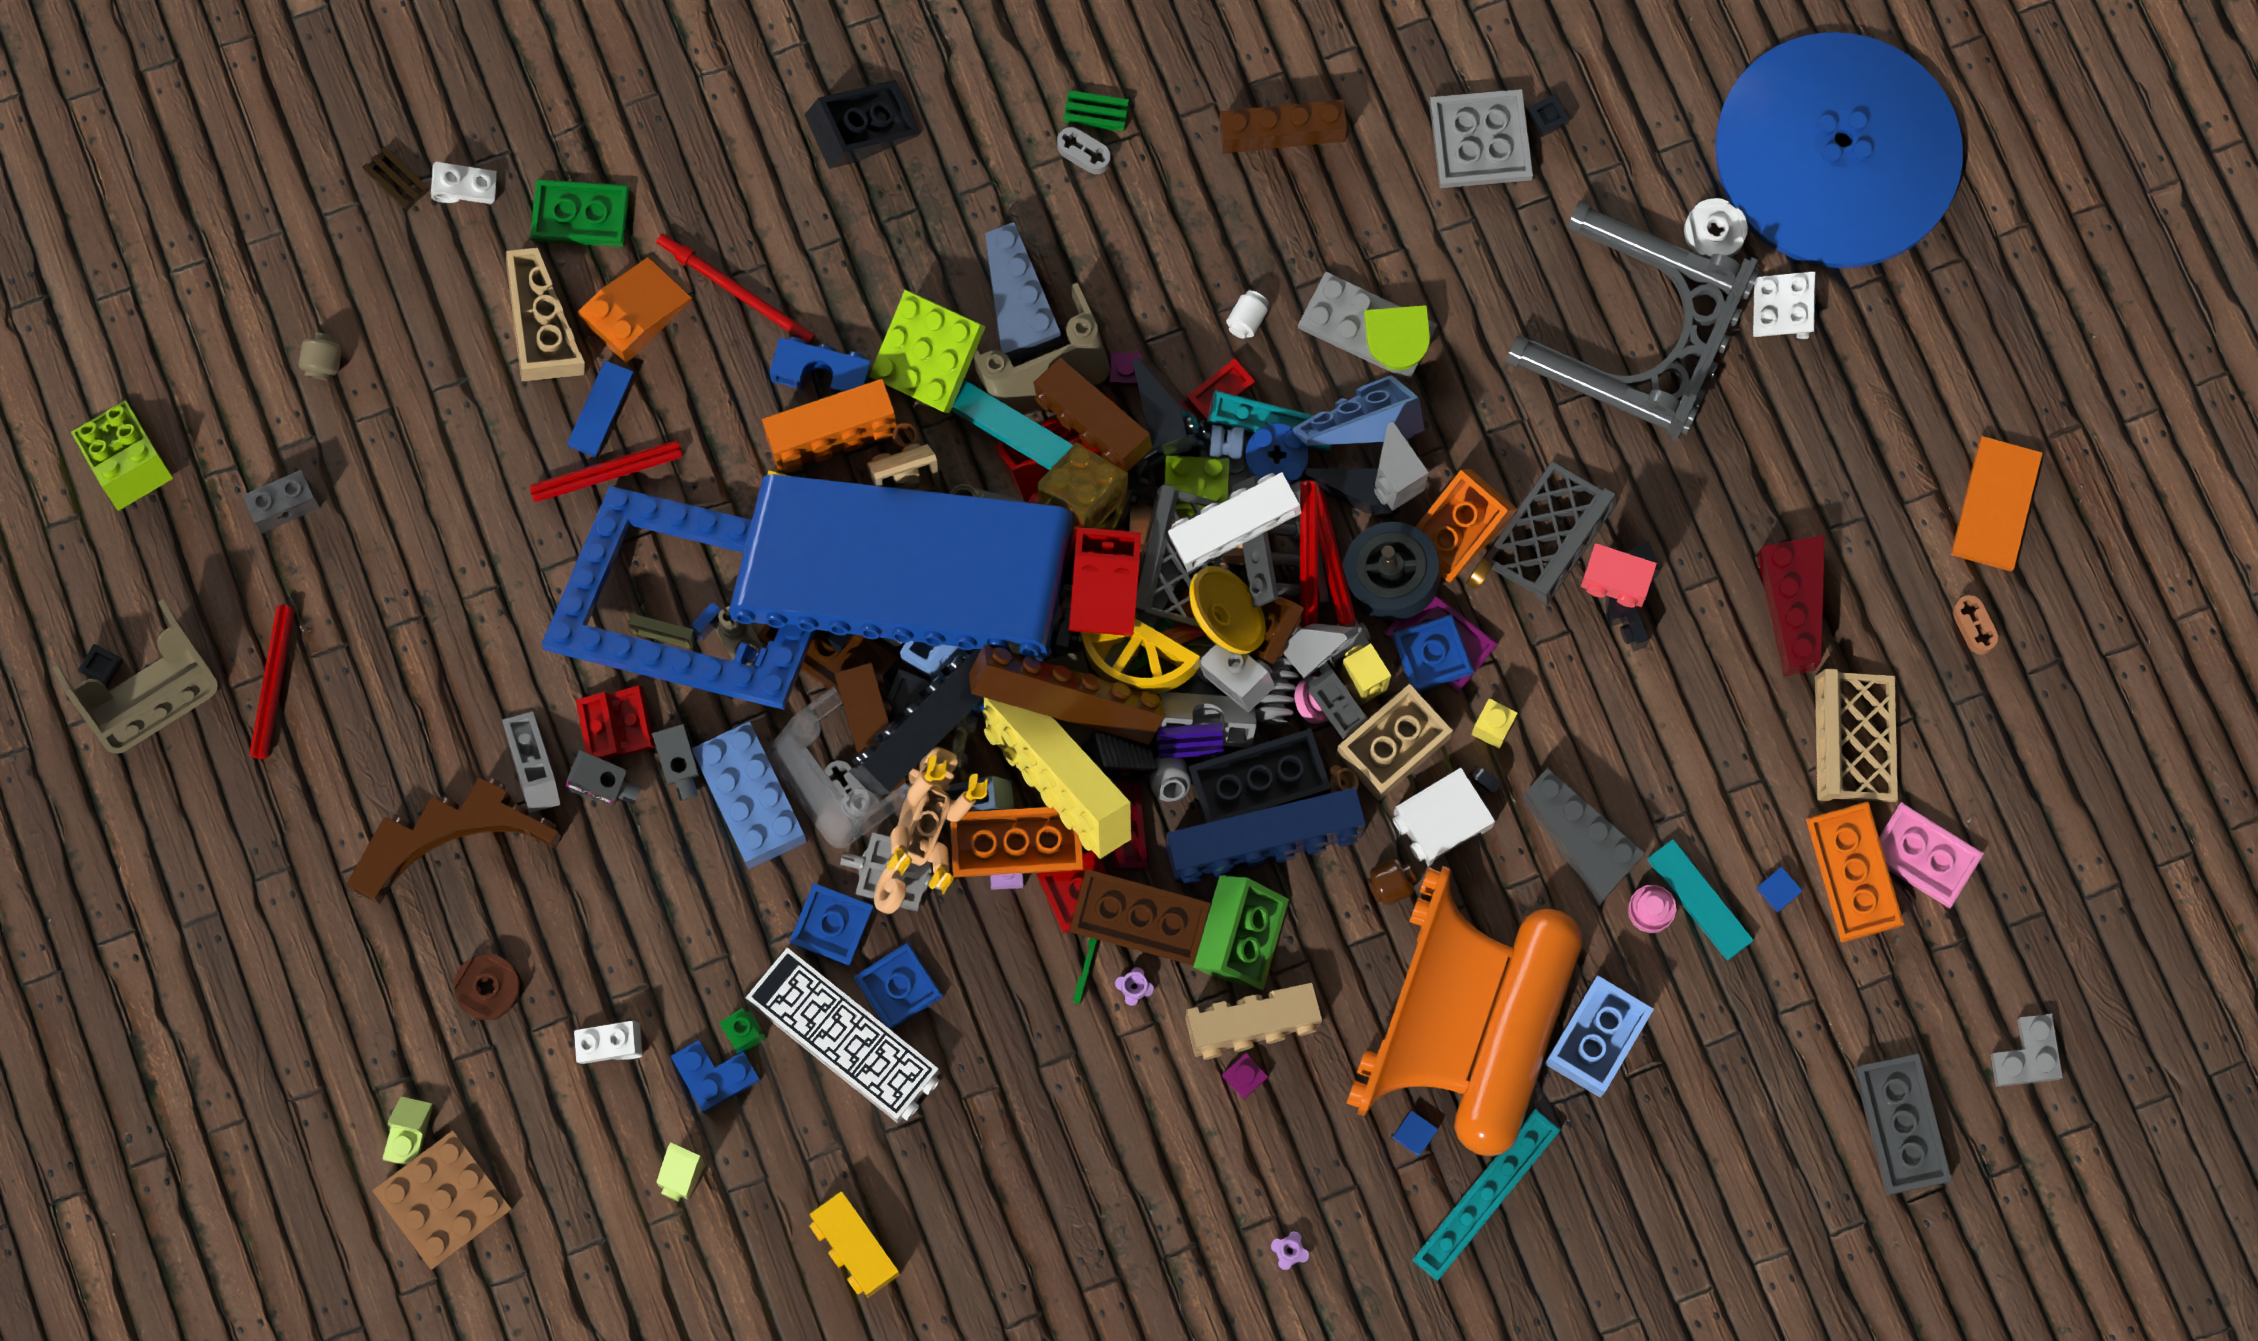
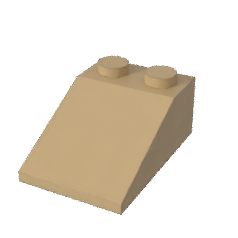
M912 444L903 448L902 452L894 455L883 453L875 456L871 462L867 463L873 486L926 492L940 488L937 459L928 444L922 446L920 444Z

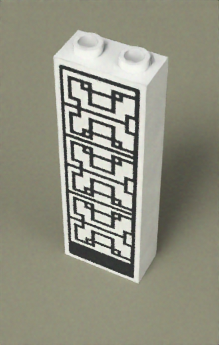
M789 948L785 949L745 997L753 1008L898 1124L903 1118L908 1121L919 1108L916 1102L923 1093L929 1095L940 1082L937 1078L940 1074L939 1069Z

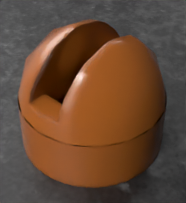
M909 423L897 425L892 433V441L898 449L915 444L918 439L916 428ZM902 431L904 438L909 444H905L903 442V440L898 434L899 432Z

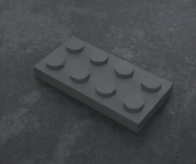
M1914 1054L1855 1067L1854 1072L1886 1196L1951 1182L1952 1179L1920 1055Z

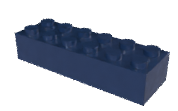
M1354 787L1168 832L1166 835V850L1175 883L1182 881L1183 885H1189L1201 881V876L1213 873L1214 877L1226 876L1233 873L1232 869L1245 866L1246 870H1251L1263 866L1264 861L1276 858L1277 862H1284L1294 859L1295 853L1307 851L1309 855L1327 850L1326 846L1338 843L1339 847H1346L1356 844L1358 842L1357 838L1362 837L1365 820L1357 790Z

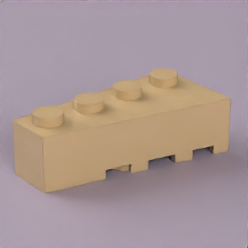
M538 248L506 251V266L521 382L584 375L585 362L575 343L574 335L564 316L563 308L553 289L552 281Z
M1308 983L1275 990L1268 993L1269 998L1263 999L1262 995L1247 996L1238 1000L1236 1006H1231L1226 1001L1214 1003L1211 1007L1206 1008L1203 1013H1199L1198 1007L1187 1009L1185 1021L1195 1057L1203 1056V1060L1213 1059L1221 1056L1222 1050L1234 1048L1235 1052H1240L1253 1048V1042L1266 1040V1044H1271L1284 1040L1285 1034L1297 1032L1298 1036H1303L1316 1032V1026L1321 1025L1322 1017L1313 984Z

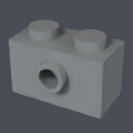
M1216 644L1200 659V668L1205 678L1249 713L1275 687L1270 676L1272 670L1263 660L1258 659L1255 661L1249 656L1250 653H1234Z

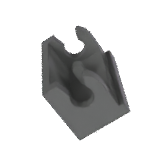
M1326 662L1320 666L1322 674L1318 678L1313 679L1309 676L1306 679V683L1310 687L1307 690L1344 740L1362 726L1368 718Z

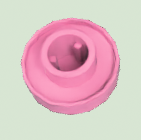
M1306 679L1300 681L1296 686L1294 696L1296 708L1301 716L1311 724H1319L1329 720L1307 689L1310 687L1306 683Z
M1645 885L1639 888L1632 895L1628 904V915L1631 922L1639 930L1647 933H1658L1666 929L1674 920L1676 914V903L1673 896L1664 887L1657 885Z

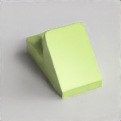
M400 1097L388 1120V1125L391 1129L383 1155L384 1161L406 1166L420 1155L433 1107L432 1103Z

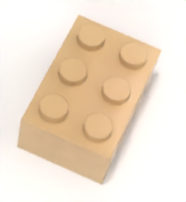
M1409 684L1338 746L1336 755L1348 768L1357 774L1358 779L1380 801L1450 740L1453 730Z

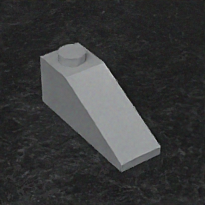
M529 712L503 719V726L529 813L560 805L555 778L534 713Z

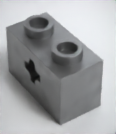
M302 470L242 495L252 519L261 534L320 508Z

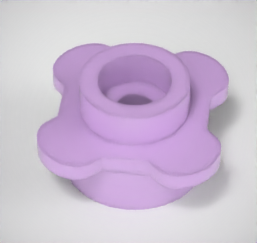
M1139 967L1133 968L1124 977H1118L1115 982L1116 988L1121 990L1125 996V1003L1130 1006L1136 1005L1138 1000L1144 996H1151L1154 990L1153 985L1147 982L1143 969ZM1137 984L1138 987L1137 989H1132L1131 985Z
M1291 1232L1288 1237L1282 1240L1275 1239L1271 1243V1249L1276 1252L1279 1259L1278 1266L1283 1270L1290 1269L1291 1265L1298 1262L1305 1263L1309 1258V1252L1303 1248L1301 1244L1302 1236L1298 1232ZM1288 1248L1293 1249L1292 1254L1287 1253Z

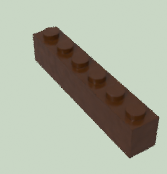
M984 645L969 672L971 694L1147 745L1150 744L1165 717L1162 697L1151 691L1134 689L1120 682H1110L1100 679L1093 674H1083L1069 670L1065 666L1052 665L1031 656L1025 657L1011 653L1000 647L994 648Z

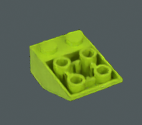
M126 400L71 432L101 487L118 511L173 479Z

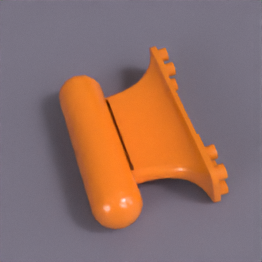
M1443 866L1439 872L1428 868L1420 892L1432 897L1430 902L1421 898L1417 899L1409 921L1420 925L1421 929L1393 1016L1378 1053L1365 1050L1357 1073L1369 1077L1367 1084L1355 1080L1346 1104L1357 1107L1358 1115L1366 1116L1371 1106L1378 1099L1397 1089L1434 1087L1461 1093L1463 1095L1454 1124L1458 1139L1467 1149L1478 1155H1500L1511 1149L1518 1138L1582 948L1583 937L1578 924L1572 917L1561 910L1542 909L1534 911L1525 917L1518 930L1513 948L1504 945L1475 928L1458 910L1450 891L1451 869Z

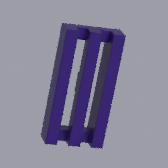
M1222 723L1158 728L1159 759L1224 754Z

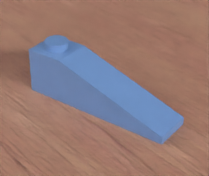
M1392 375L1363 385L1356 390L1357 396L1349 401L1342 398L1335 402L1336 408L1331 412H1319L1293 428L1294 434L1307 446L1384 442L1387 424L1392 421L1406 440L1412 438L1414 434L1425 431L1419 397Z

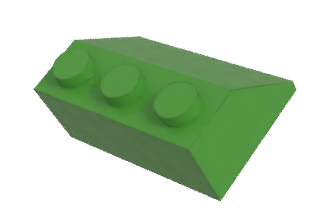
M1219 876L1193 968L1217 979L1263 991L1289 899L1249 878Z

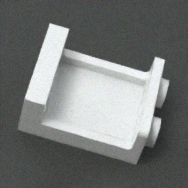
M1462 768L1457 769L1397 805L1394 810L1395 817L1392 819L1400 834L1406 833L1411 840L1410 849L1419 862L1423 860L1427 866H1430L1434 863V860L1478 833L1483 834L1492 829L1495 823L1494 818Z

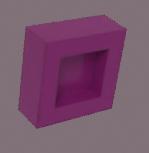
M1111 352L1110 386L1138 387L1132 359L1140 358L1142 360V354Z
M1247 1053L1222 1074L1224 1080L1243 1100L1268 1079V1076Z

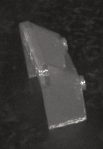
M833 687L791 718L769 746L767 758L774 771L825 840L835 848H845L901 808L909 787L904 783L880 802L871 791L865 788L854 789L844 797L841 795L806 748L815 742L820 735L821 726L819 720L842 704L839 693Z

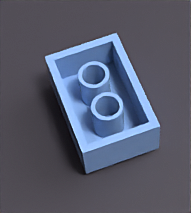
M1597 975L1544 1064L1601 1098L1654 1009Z

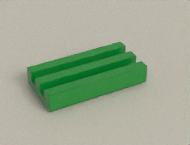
M1068 90L1063 123L1124 132L1129 99ZM1073 101H1075V102H1081V103L1094 104V105L1107 106V107H1113V108H1120L1121 110L1112 109V108H1105V107H1099V106L1086 105V104L1073 103ZM1071 111L1117 117L1120 120L1113 121L1071 114Z

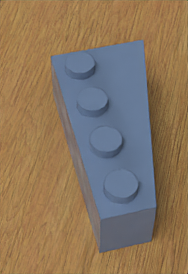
M1013 222L985 233L1000 350L1013 363L1060 345V330L1015 223Z

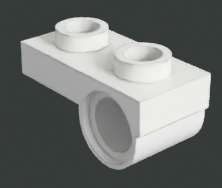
M435 162L432 169L431 198L441 203H455L461 199L492 204L495 201L497 171Z
M636 1021L574 1030L577 1063L586 1064L610 1059L629 1060L642 1057L640 1023Z

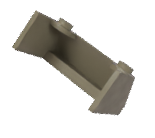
M1078 282L1072 284V302L1078 315L1071 318L1066 327V334L1070 344L1016 367L1012 366L1009 357L1002 351L992 350L980 355L978 349H976L971 364L984 392L1028 417L1045 410L1035 399L1036 393L1033 382L1059 358H1062L1096 388L1108 381L1110 377V364L1097 323Z
M164 599L158 603L171 627L164 630L157 640L158 649L163 657L108 691L105 685L97 679H87L73 686L58 664L52 667L66 695L104 748L111 753L118 754L127 751L204 703L217 691L218 684L213 673Z

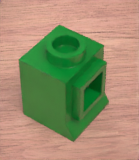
M742 1008L719 1022L737 1055L741 1052L745 1053L766 1040L750 1010L745 1013Z

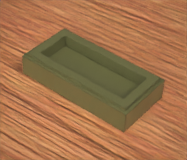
M631 614L629 626L633 634L693 648L696 639L693 629Z

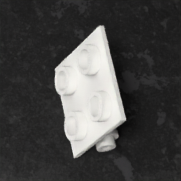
M1816 272L1756 278L1754 283L1753 337L1797 333V338L1799 339L1809 338V333L1814 332Z

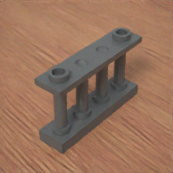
M1252 476L1233 485V492L1241 488L1248 490L1258 485V476ZM1302 481L1290 485L1299 504L1300 483ZM1299 514L1242 544L1252 607L1254 608L1279 599L1278 595L1297 597L1298 605H1300ZM1268 534L1287 536L1289 553L1271 552ZM1318 538V607L1330 601ZM1273 565L1292 566L1294 584L1276 582Z

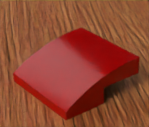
M637 685L610 694L601 692L576 700L586 753L606 760L656 748L644 687Z

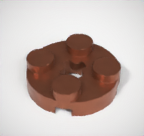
M486 954L467 960L458 969L454 978L455 997L459 1006L469 1016L479 1020L493 1021L500 1019L514 1007L519 997L520 980L514 968L508 961L497 955ZM489 979H492L494 981L492 984L495 988L492 994L487 993L485 996L481 995L482 989L478 986L481 981L486 983Z

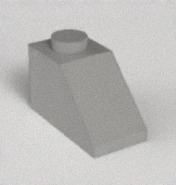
M1312 623L1302 628L1299 625L1289 635L1283 654L1302 677L1305 678L1315 673L1320 666L1332 658L1359 632L1354 627Z

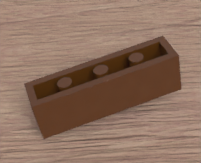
M1343 99L1220 111L1219 129L1222 154L1345 142L1347 125Z
M1059 358L1033 382L1037 403L1043 409H1051L1056 413L1058 420L1065 428L1069 430L1073 428L1078 432L1080 439L1087 447L1091 449L1095 447L1102 453L1103 459L1112 468L1117 466L1124 473H1127L1152 449L1150 433L1062 358Z
M872 663L834 673L857 753L864 747L867 748L870 744L875 745L877 741L874 739V736L884 726L889 725L888 718L893 717L889 699L882 700L879 688L885 686L880 668L873 669ZM909 773L892 791L907 787L905 780H909Z

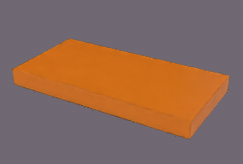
M1984 436L1980 437L1951 551L1952 556L2010 572L2014 570L2042 452Z
M1869 802L1807 818L1806 822L1841 943L1905 926Z

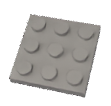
M1522 89L1430 97L1429 104L1440 188L1532 180L1533 172Z

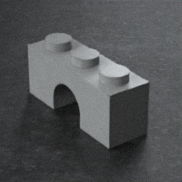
M1176 692L1158 694V696L1162 697L1165 714L1159 728L1222 723L1223 746L1252 747L1257 725L1255 707L1248 713L1228 696ZM1158 730L1156 732V741H1158Z

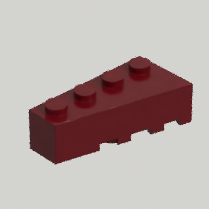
M1825 535L1764 545L1757 555L1784 676L1815 671L1821 663Z

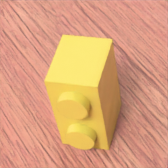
M1371 643L1365 647H1362L1361 644L1357 645L1345 653L1346 658L1343 659L1340 676L1359 706L1387 691L1391 674Z

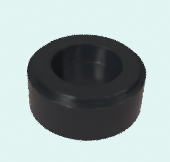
M1477 765L1469 774L1475 783L1491 794H1495L1502 785L1494 776Z

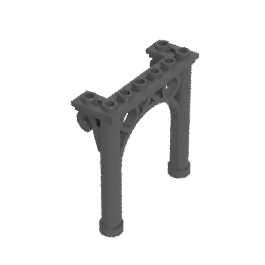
M1579 200L1568 224V230L1656 267L1665 273L1675 284L1680 294L1684 311L1683 328L1679 341L1668 357L1656 367L1641 374L1631 376H1618L1606 373L1519 334L1512 345L1505 363L1516 368L1518 365L1664 428L1668 430L1667 434L1672 436L1671 440L1677 442L1680 433L1687 435L1706 390L1701 388L1704 379L1706 378L1711 381L1718 363L1713 361L1716 352L1718 351L1723 354L1730 339V336L1725 334L1728 325L1730 324L1735 327L1742 312V309L1738 308L1737 305L1741 298L1747 300L1759 274V272L1754 270L1758 260L1753 257L1751 261L1744 259L1742 266H1740L1737 261L1722 254H1713L1710 259L1704 258L1590 208L1591 205ZM1683 276L1703 285L1690 292ZM1722 293L1728 295L1726 301H1724ZM1700 295H1710L1716 302V307L1709 316L1699 315L1694 309L1693 300ZM1716 322L1708 342L1705 344L1697 335V326H1707ZM1689 339V344L1691 346L1685 347L1686 342ZM1688 357H1699V362L1690 380L1687 371L1680 364ZM1668 372L1678 375L1681 380L1678 391L1674 394L1661 391L1658 384L1659 376ZM1650 382L1651 391L1649 394L1633 388V386Z

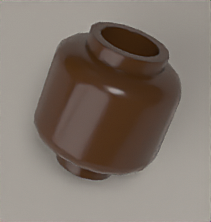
M1392 858L1373 867L1370 871L1371 878L1366 879L1377 903L1382 901L1388 906L1411 896L1413 893L1412 883L1417 881L1410 864L1403 865L1397 858Z

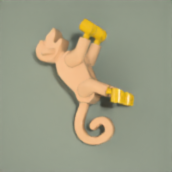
M941 747L933 748L909 772V780L912 785L904 800L898 826L893 829L890 835L893 856L881 874L874 893L876 909L885 914L897 911L903 903L906 895V885L897 877L899 875L903 876L911 863L918 866L926 862L933 863V872L935 874L929 881L928 886L931 889L937 886L941 889L942 894H945L954 878L949 873L948 849L944 844L937 842L945 820L952 822L961 820L976 803V799H983L987 795L989 779L982 783H977L978 774H972L969 777L968 792L964 791L956 801L950 799L945 791H948L951 787L949 783L954 778L952 772L956 768L958 761L954 753Z

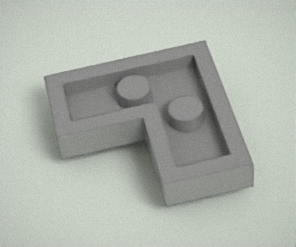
M2052 1014L2020 1017L2017 1019L2022 1050L1991 1054L1996 1087L2054 1081L2063 1078Z

